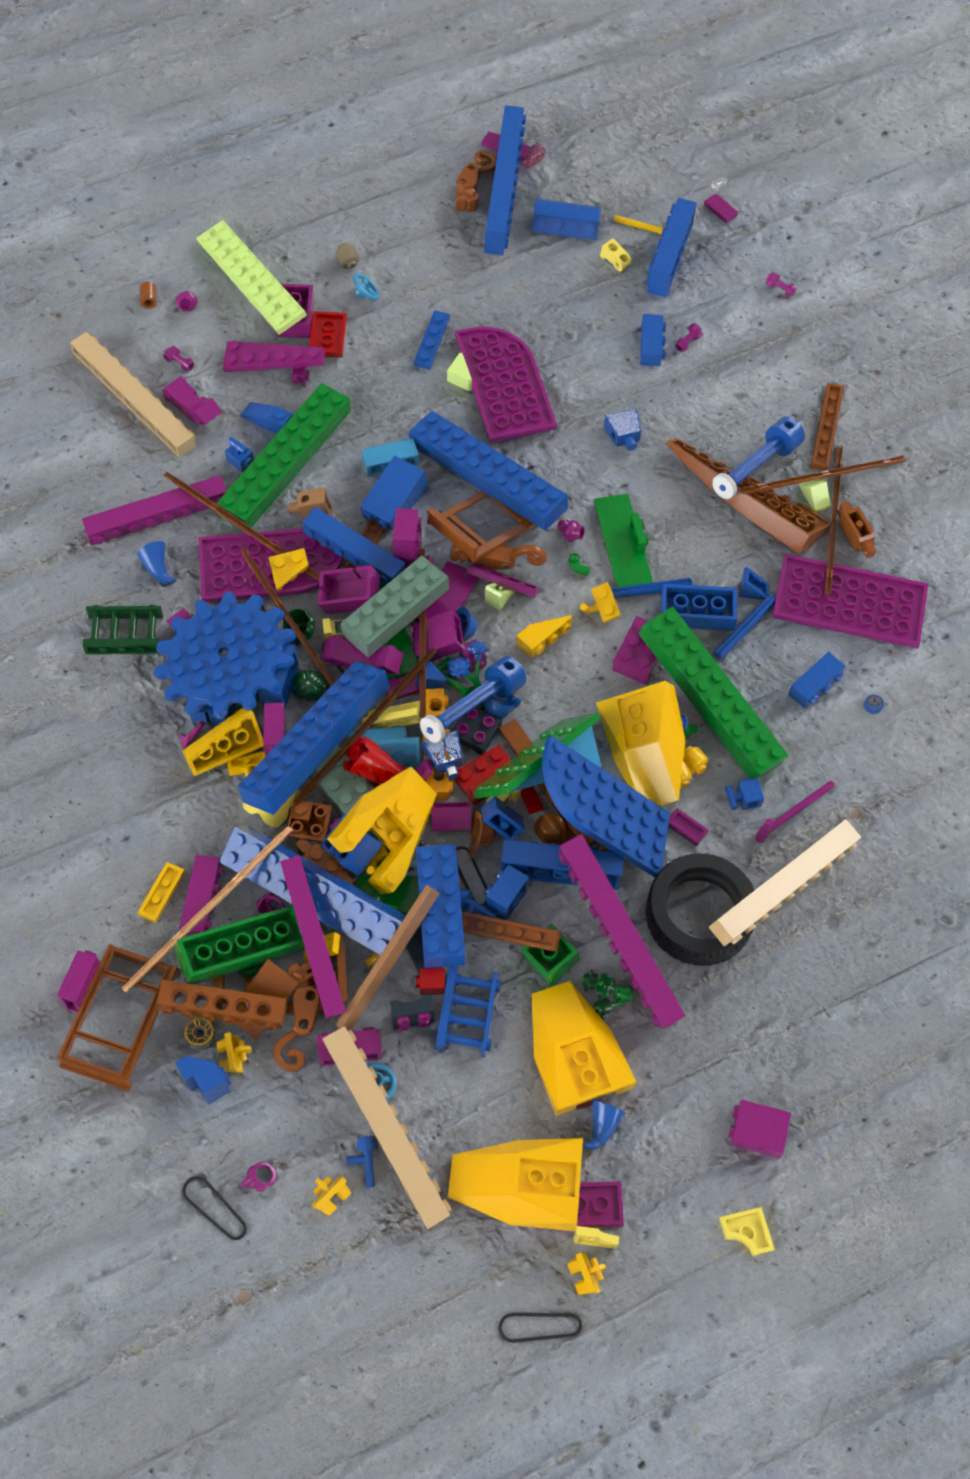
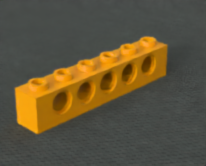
M444 688L426 689V715L438 716L445 711V707H448V695H444ZM437 708L439 711H432V709ZM450 729L445 730V733L450 732ZM432 768L433 774L426 780V783L437 793L435 800H449V793H453V781H449L446 772L436 774ZM436 777H442L443 779L440 780V781H438V780H435L434 778H436Z

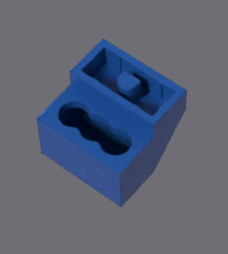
M344 813L320 845L343 867L359 876L383 844L368 831L352 851L340 853L327 838L347 815Z
M185 1056L175 1062L189 1090L193 1091L199 1088L208 1105L231 1092L228 1087L231 1084L225 1069L223 1067L219 1068L216 1062Z

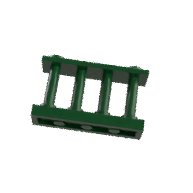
M86 606L88 618L92 619L91 638L83 639L82 644L86 655L159 654L157 651L159 638H155L156 618H163L164 616L161 606ZM100 619H111L110 638L98 639ZM119 619H130L128 638H117ZM137 619H148L147 638H136Z

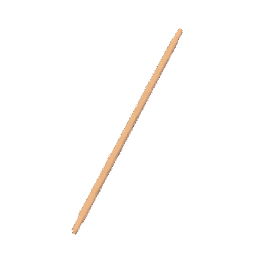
M288 826L277 835L122 987L123 991L127 992L175 947L177 939L184 938L284 840L292 829Z

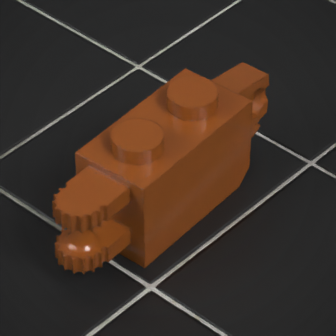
M841 502L838 510L839 526L855 552L862 551L867 559L874 557L876 549L874 547L875 532L860 507L853 508L849 502Z
M299 839L296 842L299 855L354 886V880L348 876L350 872L347 868L343 867L318 843L312 845L304 839Z

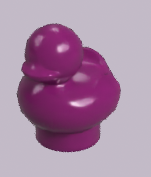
M191 291L181 292L175 298L178 308L183 311L194 310L198 303L197 297Z
M568 519L561 520L557 524L558 530L562 532V537L566 541L574 542L583 539L585 527L581 526L576 520H571L570 522Z

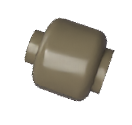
M344 242L336 250L340 266L351 269L357 265L356 263L360 257L354 244Z

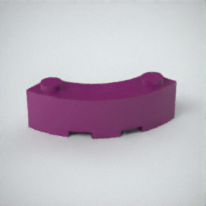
M182 375L162 389L166 401L171 402L188 419L198 425H206L222 413L213 398H206L204 396L199 398L196 391Z
M335 635L334 637L326 638L321 660L341 668L342 666L350 667L355 661L385 670L386 675H394L399 673L403 653L398 651L395 646L386 645L379 648L368 658L351 642L345 640L344 637Z

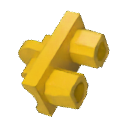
M231 1032L225 1033V1038L216 1042L219 1053L227 1052V1058L220 1060L219 1067H223L226 1072L244 1073L243 1062L247 1061L246 1055L252 1052V1047L245 1046V1041L239 1040V1036H233Z
M329 1176L323 1181L317 1178L315 1183L318 1186L312 1192L316 1196L322 1191L323 1193L311 1205L316 1210H320L327 1216H330L337 1208L330 1199L336 1194L341 1201H344L351 1194V1191L345 1184L347 1181L344 1177L338 1176L329 1187L327 1185L332 1181Z
M580 1252L576 1254V1258L567 1263L572 1275L582 1272L584 1280L575 1283L577 1293L584 1295L601 1292L597 1280H604L602 1271L607 1269L606 1265H599L596 1258L589 1261L587 1253L583 1254Z

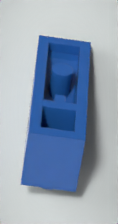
M252 402L241 413V417L275 434L293 416L292 413L278 406Z

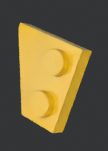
M304 548L269 557L277 592L281 591L286 583L292 582L297 578L298 574L303 573L309 568Z

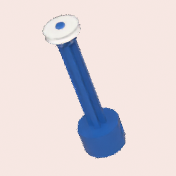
M792 417L780 418L766 431V443L729 474L720 473L714 477L712 485L715 492L723 499L732 498L737 493V485L775 453L780 456H787L792 453L805 439L804 429L801 424Z
M510 656L502 657L486 669L485 683L440 715H426L421 719L420 728L423 735L432 743H438L444 739L445 730L494 694L500 698H507L514 694L526 683V673L522 665Z

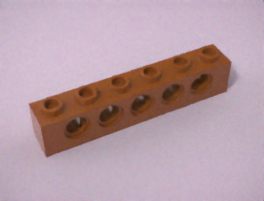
M162 980L156 1003L158 1010L168 1015L180 1013L188 1018L200 1016L208 1021L220 1019L228 1024L239 1022L244 1023L248 1027L265 1026L268 1030L283 1029L287 1010L286 998ZM179 997L186 998L183 1003L175 1002ZM200 1000L207 1001L204 1006L199 1007L196 1005ZM220 1003L227 1004V1007L225 1009H217V1006ZM242 1006H246L248 1008V1010L244 1013H239L237 1011L238 1008ZM266 1009L269 1011L266 1016L258 1015L260 1010Z

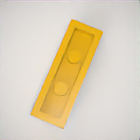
M166 862L138 910V916L157 923L183 878L185 870Z

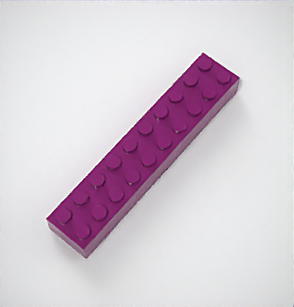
M580 834L560 845L558 857L563 866L567 864L570 879L573 883L577 882L579 885V895L583 901H588L590 905L588 910L593 919L597 918L600 922L598 926L600 932L604 937L608 936L610 940L608 945L614 955L618 954L620 957L619 965L624 973H629L631 977L629 982L634 991L638 990L642 997L639 1000L644 1009L649 1008L652 1014L650 1019L655 1028L664 1029L684 1018L686 1015L583 835Z

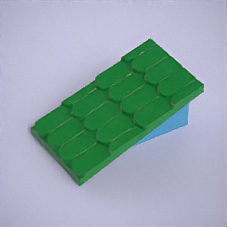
M598 712L561 720L541 733L539 739L522 749L518 756L495 770L493 776L476 786L473 792L474 799L506 795L513 791L545 783L542 759L546 739L550 736H553L601 767L592 725L599 720Z

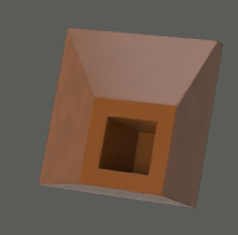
M293 800L288 826L292 831L286 837L322 843L327 835L332 806L301 801L297 805Z

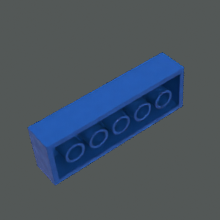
M677 198L676 204H672L670 211L672 215L667 217V227L663 228L661 235L663 239H659L658 251H655L652 261L654 263L649 265L648 274L650 275H648L646 285H649L648 293L667 297L693 227L697 202Z
M518 839L504 840L501 869L505 870L509 864L527 875L529 880L579 886L577 882H572L568 875L569 868L567 864L563 866L558 857L559 844H540L537 841L521 842ZM590 848L613 890H619L624 858L611 850L600 851L597 848Z
M456 844L416 847L419 895L426 885L440 893L421 922L424 968L465 965V944Z

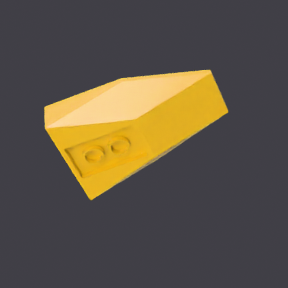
M663 681L596 702L613 759L627 785L659 806L678 802L685 736L674 685Z
M570 981L532 993L534 1060L555 1116L576 1110L577 1105L604 1095L614 1093L616 1096L635 1088L637 1082L612 1030Z
M583 1138L516 1140L453 1154L448 1198L509 1225L575 1231L578 1218Z

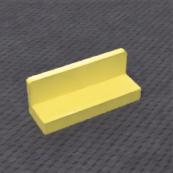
M420 701L388 707L368 730L375 727L391 728L392 726L402 727L420 723ZM375 710L368 711V717L362 718V722L364 723Z

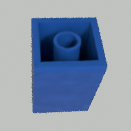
M394 455L360 506L362 516L369 521L374 520L384 529L389 528L393 531L396 508L411 509L427 490L428 483L425 471Z

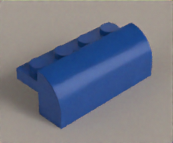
M536 198L532 232L597 240L601 207Z

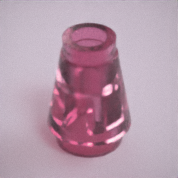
M539 143L532 145L523 161L524 164L531 168L545 156V148Z

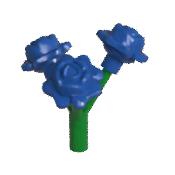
M481 641L471 642V647L466 648V650L474 654V660H476L475 678L469 674V659H464L463 657L452 658L446 666L448 676H456L457 678L464 676L472 682L475 688L482 685L479 681V662L481 655L489 651V648L485 647V643Z

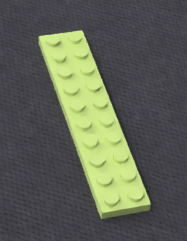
M224 220L196 238L202 248L279 335L307 316L304 309Z

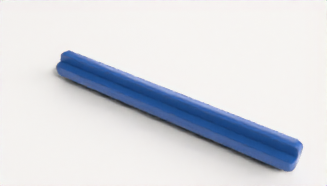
M682 578L611 588L616 599L660 593L663 583L692 585L691 578Z
M772 594L768 595L714 651L715 657L722 659L774 606L776 597Z

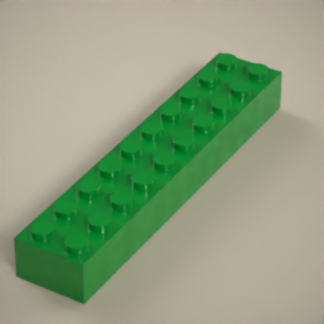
M321 383L216 504L252 528L351 412L350 398Z
M674 607L669 608L642 626L638 633L749 778L759 779L784 762L789 756Z

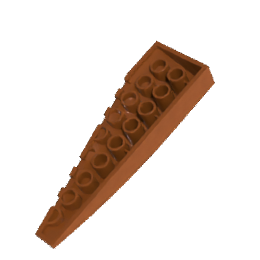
M678 438L666 442V445L714 492L715 490L712 485L714 477L720 473L729 474L732 471L725 467L726 463L722 461L718 463L711 460L710 455L696 452L695 447ZM750 476L737 485V493L732 498L723 499L742 515L773 535L778 542L786 544L793 552L799 554L808 550L830 529V521L800 502L797 505L790 501L791 497L785 494L781 496L774 493L775 489L743 495L741 493L742 488L760 484V481Z

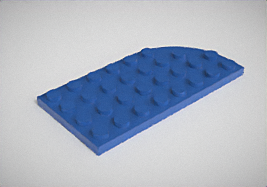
M553 736L548 737L543 752L542 770L549 795L560 813L579 831L655 878L663 868L670 812Z

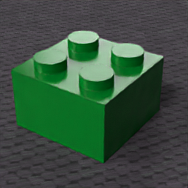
M552 923L547 927L548 929L557 930ZM562 934L560 935L557 952L530 946H524L521 949L524 959L549 986L554 984L581 960L578 950Z

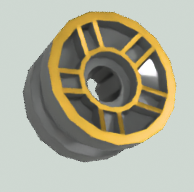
M195 1018L187 1023L185 1037L193 1049L205 1050L214 1043L216 1033L210 1021L203 1018ZM200 1031V1032H202V1033H204V1034H203V1036L198 1037V1036H197V1035H198L197 1032Z

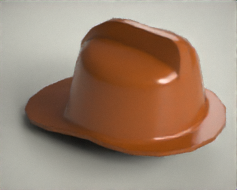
M479 811L475 812L472 819L469 846L470 857L476 854L478 847L490 845L496 835L495 830L483 821Z
M545 813L534 824V831L542 844L556 843L562 845L574 838L564 820L557 814Z

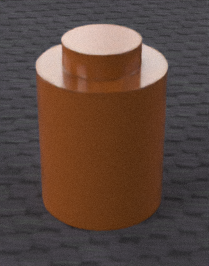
M149 281L141 283L139 286L140 305L146 309L156 307V285Z

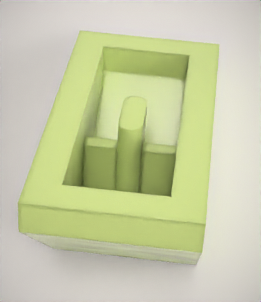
M459 353L447 370V381L470 391L472 390V378L463 354Z
M818 479L799 483V487L813 511L819 512L831 507L826 481Z
M496 583L489 584L485 588V603L500 611L515 590Z

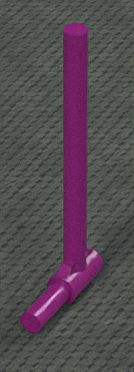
M833 781L827 782L775 821L771 818L766 819L764 825L760 827L755 836L756 841L763 843L771 832L834 788L835 784Z

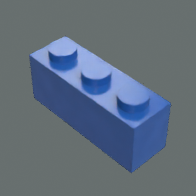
M643 314L640 365L660 366L661 360L665 359V349H662V346H665L666 336L663 335L666 330V322H663V315Z
M830 652L826 653L791 685L788 695L803 708L810 704L814 705L820 698L819 695L822 693L826 694L831 689L832 683L839 682L843 678L845 665Z

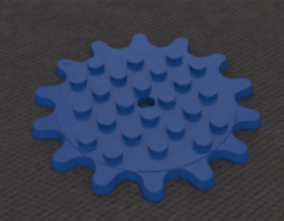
M226 592L223 594L222 601L213 607L203 600L196 601L194 607L196 613L190 619L173 618L171 627L176 631L175 637L171 640L159 641L157 644L158 653L166 655L168 659L165 663L154 669V675L157 679L168 678L172 680L171 685L164 692L165 699L167 701H174L179 697H186L188 702L185 706V711L188 715H195L203 706L209 705L213 707V715L217 719L224 718L228 713L229 706L233 703H240L245 710L254 709L257 704L255 694L262 689L270 692L279 690L281 684L274 677L276 670L279 668H289L295 661L292 655L282 652L283 646L296 638L293 630L277 628L278 623L285 616L284 611L276 607L268 612H262L263 598L257 594L252 595L247 602L238 604L236 596L231 592ZM223 649L229 651L227 655L220 656Z

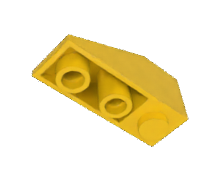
M569 615L530 624L517 634L516 645L531 659L535 655H540L546 646L555 643L562 633L565 634L571 629L572 616Z

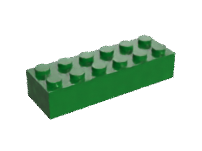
M292 905L177 939L174 950L186 982L188 984H197L265 963L268 959L272 961L304 951L305 946Z

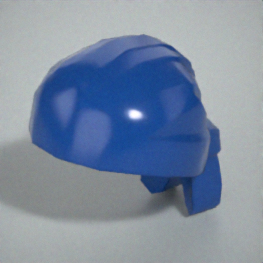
M513 694L507 700L491 696L484 701V707L487 713L503 719L520 705L521 699L516 698Z

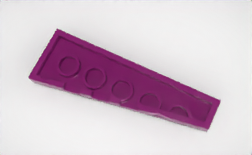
M227 341L223 370L224 372L324 366L325 350L323 347Z

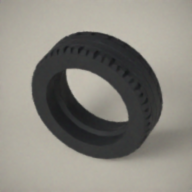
M702 853L684 855V857H678L672 860L671 863L666 864L658 872L651 884L645 908L647 926L657 945L674 959L696 966L716 965L737 955L747 944L753 930L748 934L743 931L741 933L743 938L734 945L730 942L723 946L718 938H695L685 934L674 925L668 915L667 904L669 896L676 886L684 882L699 880L710 882L723 889L735 906L755 891L749 878L745 876L746 874L739 867H736L735 864L722 857Z

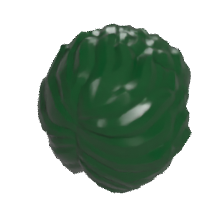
M300 608L290 610L288 613L306 640H310L315 630V620L312 615ZM283 618V629H291ZM297 637L292 641L295 644H301Z
M313 670L299 671L291 681V689L297 699L306 701H318L323 696L322 691L328 687L325 678L318 671Z

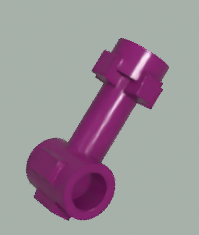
M773 271L771 274H768L765 284L772 288L776 285L785 290V295L793 296L797 289L793 283H790V285L779 279L780 275Z
M692 323L687 328L689 333L683 339L679 338L675 347L678 351H686L688 343L693 338L697 340L702 337L703 333L699 324Z
M172 346L164 351L163 357L167 362L170 363L174 359L181 364L183 370L191 371L193 369V360L180 356V351L177 347Z

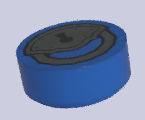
M875 694L869 695L864 701L865 710L871 714L879 713L884 707L883 699Z

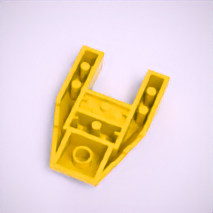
M409 767L385 783L375 787L372 791L362 795L327 840L340 853L349 852L356 847L368 830H370L390 850V853L368 879V882L380 894L393 893L405 878L414 858L416 847L419 846L437 793L412 767Z

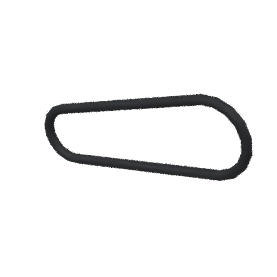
M195 1176L185 1182L182 1191L188 1203L231 1240H240L244 1237L247 1231L245 1222L205 1178ZM196 1179L205 1182L243 1225V1233L238 1237L231 1236L192 1202L186 1195V1187L189 1182Z
M509 1313L503 1316L499 1322L500 1335L504 1340L512 1343L573 1337L578 1335L582 1329L581 1319L571 1313ZM511 1316L574 1317L579 1323V1328L576 1332L569 1334L509 1339L502 1331V1324L506 1318Z

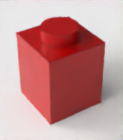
M444 968L420 969V976H416V988H420V995H444Z

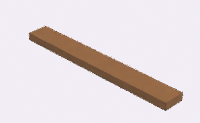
M428 885L424 887L345 1009L346 1013L342 1014L336 1023L338 1028L345 1026L347 1030L353 1029L440 893Z

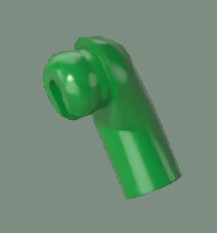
M577 553L570 554L568 563L572 571L589 576L591 567L581 565L579 561L580 556Z

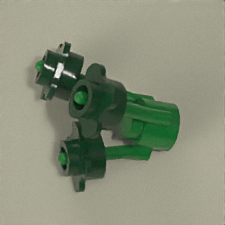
M590 969V972L585 973L582 978V985L585 986L584 991L588 989L595 990L596 988L597 992L602 993V995H598V1000L594 1003L595 1011L597 1014H600L602 1019H605L606 1014L611 1013V1007L625 1006V1001L630 1002L633 998V988L631 985L616 984L615 980L607 977L606 973H602L598 980V974L593 973V970ZM612 994L613 998L617 1001L610 1003L607 996Z

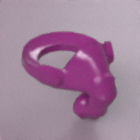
M203 720L189 734H180L181 746L184 749L191 745L190 742L205 726Z
M272 892L262 896L256 902L257 910L260 913L278 910L269 901H277L282 908H285L286 905L281 899L274 896Z
M258 1162L248 1169L247 1176L241 1185L245 1189L250 1188L263 1192L274 1185L277 1178L276 1170L268 1162ZM266 1167L271 1171L272 1178L269 1182L263 1183L258 1180L256 1174L258 1168Z

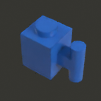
M230 437L228 443L231 446L225 450L226 460L240 472H243L254 461L253 451L238 440Z
M758 778L742 779L738 783L737 792L733 791L732 786L725 787L731 810L738 808L737 802L739 801L742 810L762 806L764 796Z

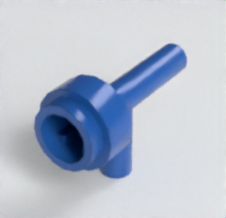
M460 888L462 910L466 909L465 912L473 914L474 911H477L487 917H497L495 912L474 901L471 891L466 888Z
M375 1136L358 1137V1142H356L357 1151H364V1155L348 1156L346 1159L347 1165L365 1164L366 1188L375 1187L372 1150L378 1149V1140H375Z

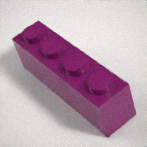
M196 854L179 931L219 893L220 884L218 880L219 877L223 876L224 865L219 862V857ZM216 907L185 937L211 930L212 921H210V916L215 913Z

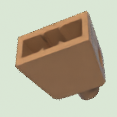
M325 487L299 492L297 502L289 503V512L300 513L302 520H304L317 507L332 517L333 506Z

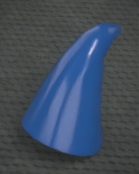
M155 541L143 546L137 552V556L149 573L161 583L171 584L176 582L177 579L170 577L166 570L164 562L165 542Z
M593 1099L592 1137L582 1147L591 1151L600 1148L606 1143L618 1127L625 1111L603 1101Z

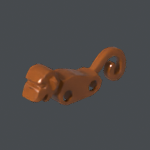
M478 151L474 156L475 163L465 165L456 179L457 199L455 209L457 211L467 210L468 212H474L478 209L479 194L477 193V184L481 175L495 170L497 157L493 153Z
M452 544L450 560L457 561L460 559L462 563L470 559L467 554L455 544ZM502 545L474 563L481 562L484 564L481 566L489 569L507 570L514 568L517 557L528 554L527 561L530 564L541 566L546 563L547 553L535 545H523L516 549L511 546Z
M299 962L291 964L286 971L288 975L299 983L293 995L295 1022L293 1029L282 1036L275 1044L273 1057L276 1064L288 1072L301 1070L305 1065V1056L298 1049H290L286 1053L288 1058L296 1057L297 1062L289 1064L282 1059L281 1051L286 1044L297 1036L301 1038L310 1036L315 1027L321 1002L318 990L309 984L314 980L309 962H302L301 965ZM309 994L316 995L312 1001L307 1000V996ZM308 1022V1028L301 1029V1023Z

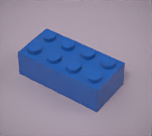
M663 583L660 598V614L674 607L689 628L734 631L737 622V588Z

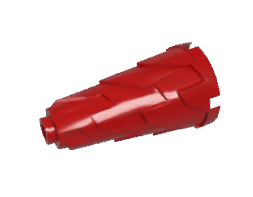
M365 736L363 738L359 737L353 742L346 753L350 757L349 761L344 760L343 762L345 771L355 776L366 778L376 784H383L406 769L392 759L389 754L380 749L378 744Z

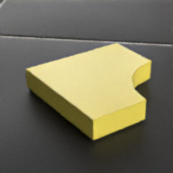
M762 1207L719 1218L725 1240H736L743 1243L749 1248L752 1256L775 1250Z
M577 1226L573 1242L616 1249L619 1243V1236L603 1233L596 1228Z

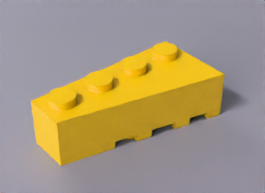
M241 708L182 752L189 769L196 776L263 747V737L252 710Z

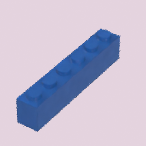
M317 507L302 521L303 532L306 536L316 539L322 546L330 548L338 556H343L354 566L372 565L379 573L382 584H388L405 570V562Z

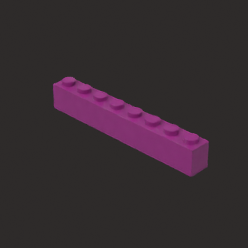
M221 475L189 485L215 504L227 492ZM177 488L82 518L92 546L129 533H135L148 527H154L164 522H170L173 519L188 516L198 511H205L209 507L183 489Z

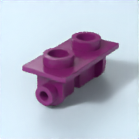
M308 367L293 368L291 377L293 383L303 382V387H305L306 381H309L310 370H308Z

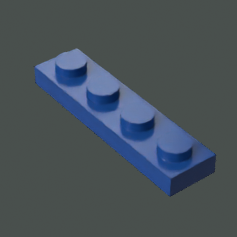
M434 310L414 360V366L431 370L450 321V314Z

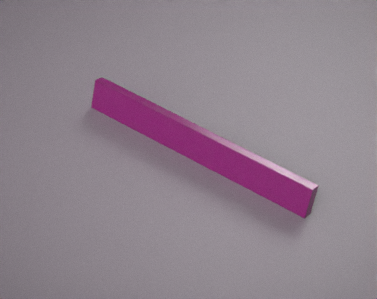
M296 856L280 861L325 1018L328 1019L344 1014L346 1010L301 858Z

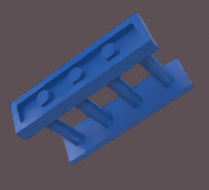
M449 966L436 1039V1050L444 1051L445 1045L451 1043L482 1048L481 1057L485 1058L486 1051L490 1052L492 1039H488L492 1010L495 992H500L501 980H497V972H494L493 981L463 977L457 973V966ZM461 984L491 989L490 1000L458 996L457 993H454L455 986ZM461 1004L487 1008V1018L483 1020L457 1016L451 1013L452 1005ZM454 1023L485 1028L483 1040L451 1035V1033L447 1032L448 1025Z

